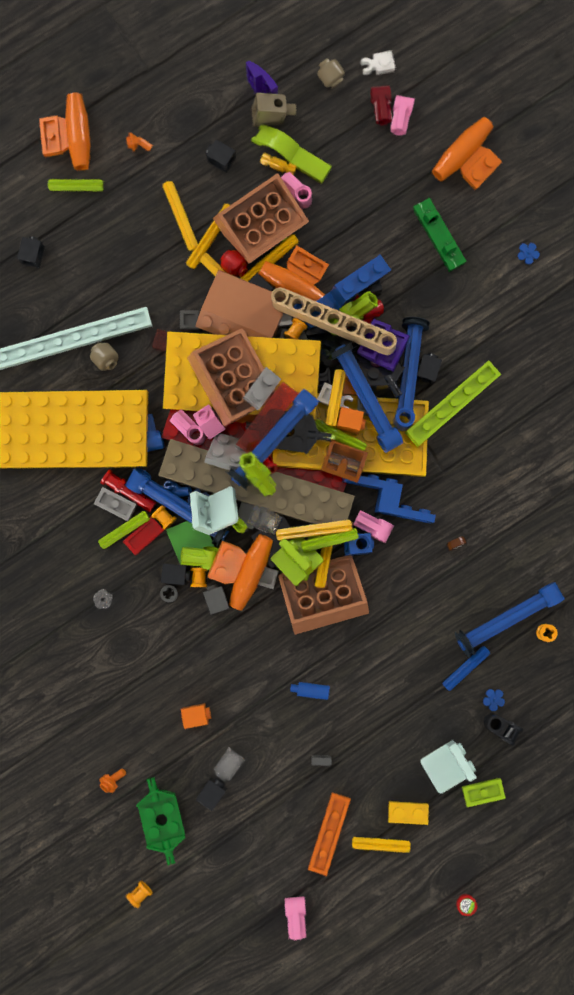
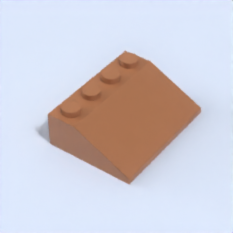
M278 173L213 217L223 235L248 263H251L309 222Z
M218 270L201 308L195 327L216 335H229L243 328L246 336L275 338L284 313L273 307L272 291ZM278 297L276 299L277 302H282L285 300L284 297Z
M243 328L193 351L187 357L224 427L257 410L246 402L243 396L263 371L264 367ZM276 389L272 391L262 406L279 398Z
M342 556L330 560L324 588L315 586L318 567L309 575L307 581H302L297 586L284 574L278 575L294 634L369 614L368 603L352 556Z

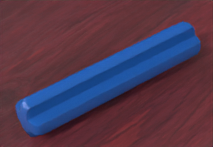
M482 646L475 652V655H472L442 683L448 691H451L490 655V651L485 646Z

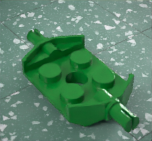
M155 777L148 778L149 793L136 805L145 834L146 848L164 852L167 865L175 864L174 848L186 837L176 794L170 791L159 790ZM160 814L167 817V823L164 825L157 822L156 818Z

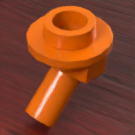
M129 132V137H126L128 149L132 148L133 152L137 149L138 145L148 152L153 146L145 139L137 137Z
M122 768L111 776L105 774L99 779L101 789L106 793L115 792L118 787L115 782L124 777L126 771Z

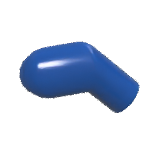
M167 480L164 483V488L178 497L190 496V493H192L190 486L181 487L171 480Z

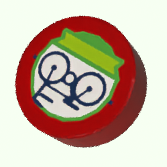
M463 894L457 899L456 906L462 915L471 916L476 912L477 903L471 895Z

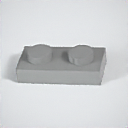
M265 367L243 396V399L259 410L281 378Z
M102 487L94 502L95 505L126 521L130 520L137 507V504Z

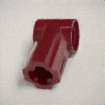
M390 85L371 87V103L374 105L376 124L387 125L392 122Z

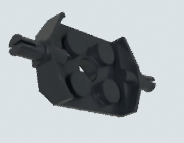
M353 326L351 330L355 331L356 327ZM354 343L353 347L355 348L351 349V352L371 389H391L395 398L401 396L403 393L397 386V381L405 367H401L399 362L394 372L381 366L373 367L371 361L357 354L360 345Z
M270 409L261 422L247 421L246 430L259 432L262 440L287 411ZM305 415L294 427V434L291 436L287 435L276 449L307 454L317 440L330 442L332 433L320 432L313 415Z

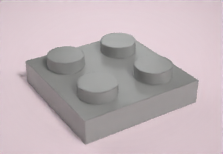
M219 433L214 437L204 463L231 470L230 468L236 470L240 466L239 458L244 453H250L252 446L248 441Z

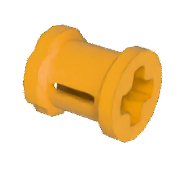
M293 318L292 325L283 335L287 339L299 340L300 335L304 330H307L308 326L303 321Z
M162 505L151 517L156 518L163 525V529L166 530L177 518L173 517L165 509L166 507Z
M191 568L192 583L190 587H207L206 571L208 570Z
M541 624L536 630L538 639L546 642L554 641L558 634L557 629L550 624ZM546 630H550L548 636L543 635V633H545Z
M141 880L133 892L128 893L126 897L134 907L139 908L141 906L140 903L148 895L151 896L153 892Z

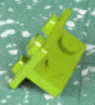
M284 538L279 542L281 549L271 557V561L297 586L320 566L324 559L316 550L303 552L301 542L306 541L304 538L291 539L289 542Z

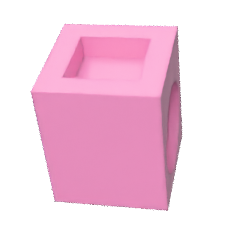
M209 404L193 414L199 428L209 440L225 430L219 416Z

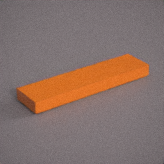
M331 793L308 870L327 876L349 807L350 798Z

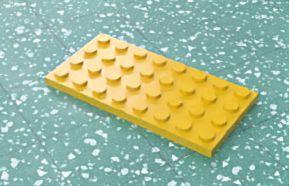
M167 332L163 409L199 411L209 404L215 411L187 357L193 351L227 335ZM247 336L263 367H267L281 378L275 387L279 398L262 406L259 410L251 412L250 415H266L270 409L288 411L293 405V400L304 388L317 399L321 341ZM317 406L310 413L314 419H316Z
M147 390L0 392V468L147 467Z
M351 396L353 402L344 401L343 404L349 407V409L357 410L358 396ZM377 397L392 427H395L393 419L396 415L399 399ZM414 400L415 420L412 426L428 413L429 401ZM318 403L315 421L317 419L323 422L326 421L327 405ZM363 416V418H366L364 430L360 429L358 435L345 432L367 444L364 451L368 452L362 473L426 476L427 440L417 447L405 434L406 431L398 430L402 436L403 444L385 453L378 443V433L369 416ZM400 416L401 422L408 423L406 416ZM294 428L290 431V433L288 434V436H291V435L294 434V432H295ZM317 440L307 454L275 449L272 460L278 467L321 470L330 442ZM330 458L329 460L333 463L340 464V461L332 458ZM349 464L347 465L348 468H351V469H354V470L357 471V468H358V467H355V466H352V465H349Z

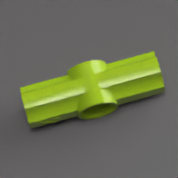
M368 291L355 301L342 306L340 312L363 320L364 315L378 306V299L371 291ZM333 318L329 320V323L336 324L338 320Z
M252 452L244 453L239 458V465L246 473L245 477L264 496L273 495L276 492V483L270 476V470Z
M205 546L203 549L182 547L180 563L181 565L201 566L203 569L210 570L219 548Z

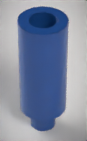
M299 682L298 685L291 684L290 692H296L297 696L328 700L330 686Z

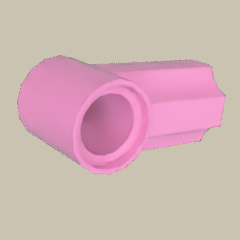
M396 95L390 132L400 136L406 135L414 98Z
M290 172L285 173L281 179L299 207L302 209L308 208L312 203L311 189L303 185ZM301 195L308 196L306 199L299 198Z
M182 409L177 411L170 419V422L193 445L204 443L206 436L199 426ZM199 431L200 437L195 440L192 439V433Z
M361 510L353 523V526L371 533V537L383 543H386L394 528V525L380 518L377 519Z
M285 898L289 939L300 940L306 938L305 898Z

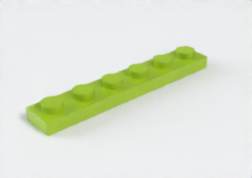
M488 360L408 429L405 434L417 447L420 446L496 380L501 373Z

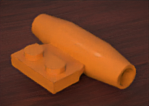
M70 93L67 95L65 118L51 116L39 119L42 151L45 157L61 155L69 149L74 169L82 171L89 168L91 144L88 116L82 95Z
M482 117L466 129L444 152L432 170L435 178L439 181H444L460 169L462 177L476 190L502 163L490 149L481 146L493 129V124L489 119Z
M296 245L287 261V269L265 261L259 275L275 289L285 288L313 301H317L325 296V294L315 284L321 280L329 264Z
M259 534L247 553L239 546L222 540L207 576L224 584L234 583L229 600V606L242 611L254 594L268 563L273 539Z

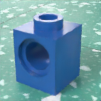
M371 533L358 534V539L344 542L345 556L372 553L374 540L371 538ZM357 540H360L362 542V549H359L357 547Z

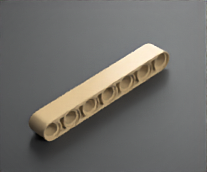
M276 288L271 294L273 307L280 312L352 342L354 341L383 355H390L395 351L397 340L391 332L285 288ZM278 297L285 298V300L282 302L276 301ZM296 304L303 305L301 309L293 308ZM314 311H318L321 313L317 317L311 315V313ZM334 318L338 320V323L331 324L329 320ZM354 326L356 330L350 332L347 330V327ZM371 333L374 335V338L367 339L364 336ZM384 341H390L392 345L390 347H386L382 343Z

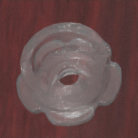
M100 590L98 593H95L93 597L95 606L100 609L108 608L112 601L111 593H108L106 590Z

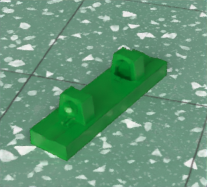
M428 198L413 206V211L448 271L451 272L466 264V259L431 199ZM432 218L436 219L435 221L429 223Z

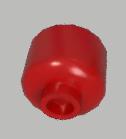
M228 250L222 255L220 259L221 268L226 273L235 277H242L247 273L248 262L237 250Z

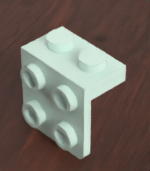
M228 487L211 496H206L197 491L190 493L193 529L210 535L237 523L238 512L235 488Z
M453 740L421 759L422 766L439 793H444L465 779L470 782L476 778L474 765L471 761L467 762L463 756L466 754L464 748L460 743L456 744Z

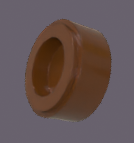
M461 536L448 542L447 546L449 551H452L467 544L465 537Z

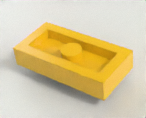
M389 801L388 822L428 825L429 804Z

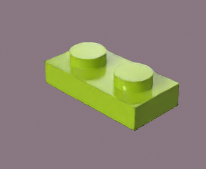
M501 778L462 786L467 807L506 798Z

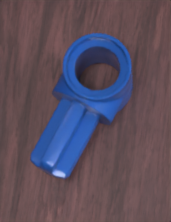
M148 414L147 452L163 449L165 445L164 440L161 438L162 433L161 431H156L154 417L152 414Z

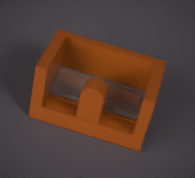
M331 440L321 470L358 483L368 452Z

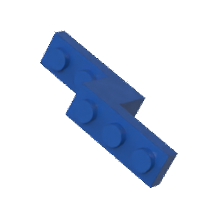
M379 255L338 282L328 294L316 302L335 310H340L342 306L353 301L361 291L390 273L391 269L383 257ZM314 311L311 313V315L314 317H317L321 314L318 311ZM304 322L308 326L309 330L315 327L312 324Z
M368 475L367 477L360 476L358 483L342 478L344 483L379 490L375 507L376 513L429 524L435 522L436 515L430 514V510L419 509V511H414L411 506L407 505L399 507L403 484H398V480L387 478L386 481L379 480V476Z

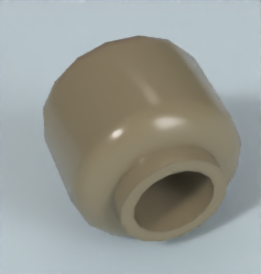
M327 58L319 64L321 68L317 74L325 87L331 86V88H334L344 80L345 72L336 59L330 61Z
M97 343L92 347L90 359L98 369L106 371L116 367L119 358L118 353L110 344Z

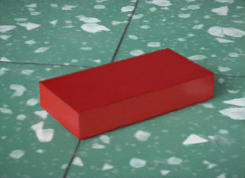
M150 517L149 521L139 526L123 542L137 556L165 530L154 518Z

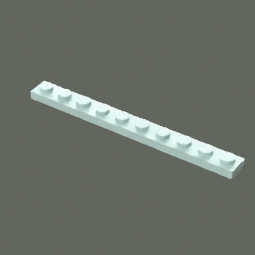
M147 307L1 348L0 370L152 327Z

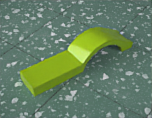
M260 125V131L256 137H252V142L258 146L264 145L274 149L288 163L295 165L296 169L320 184L323 183L332 168L331 165L301 148L291 137L280 130Z

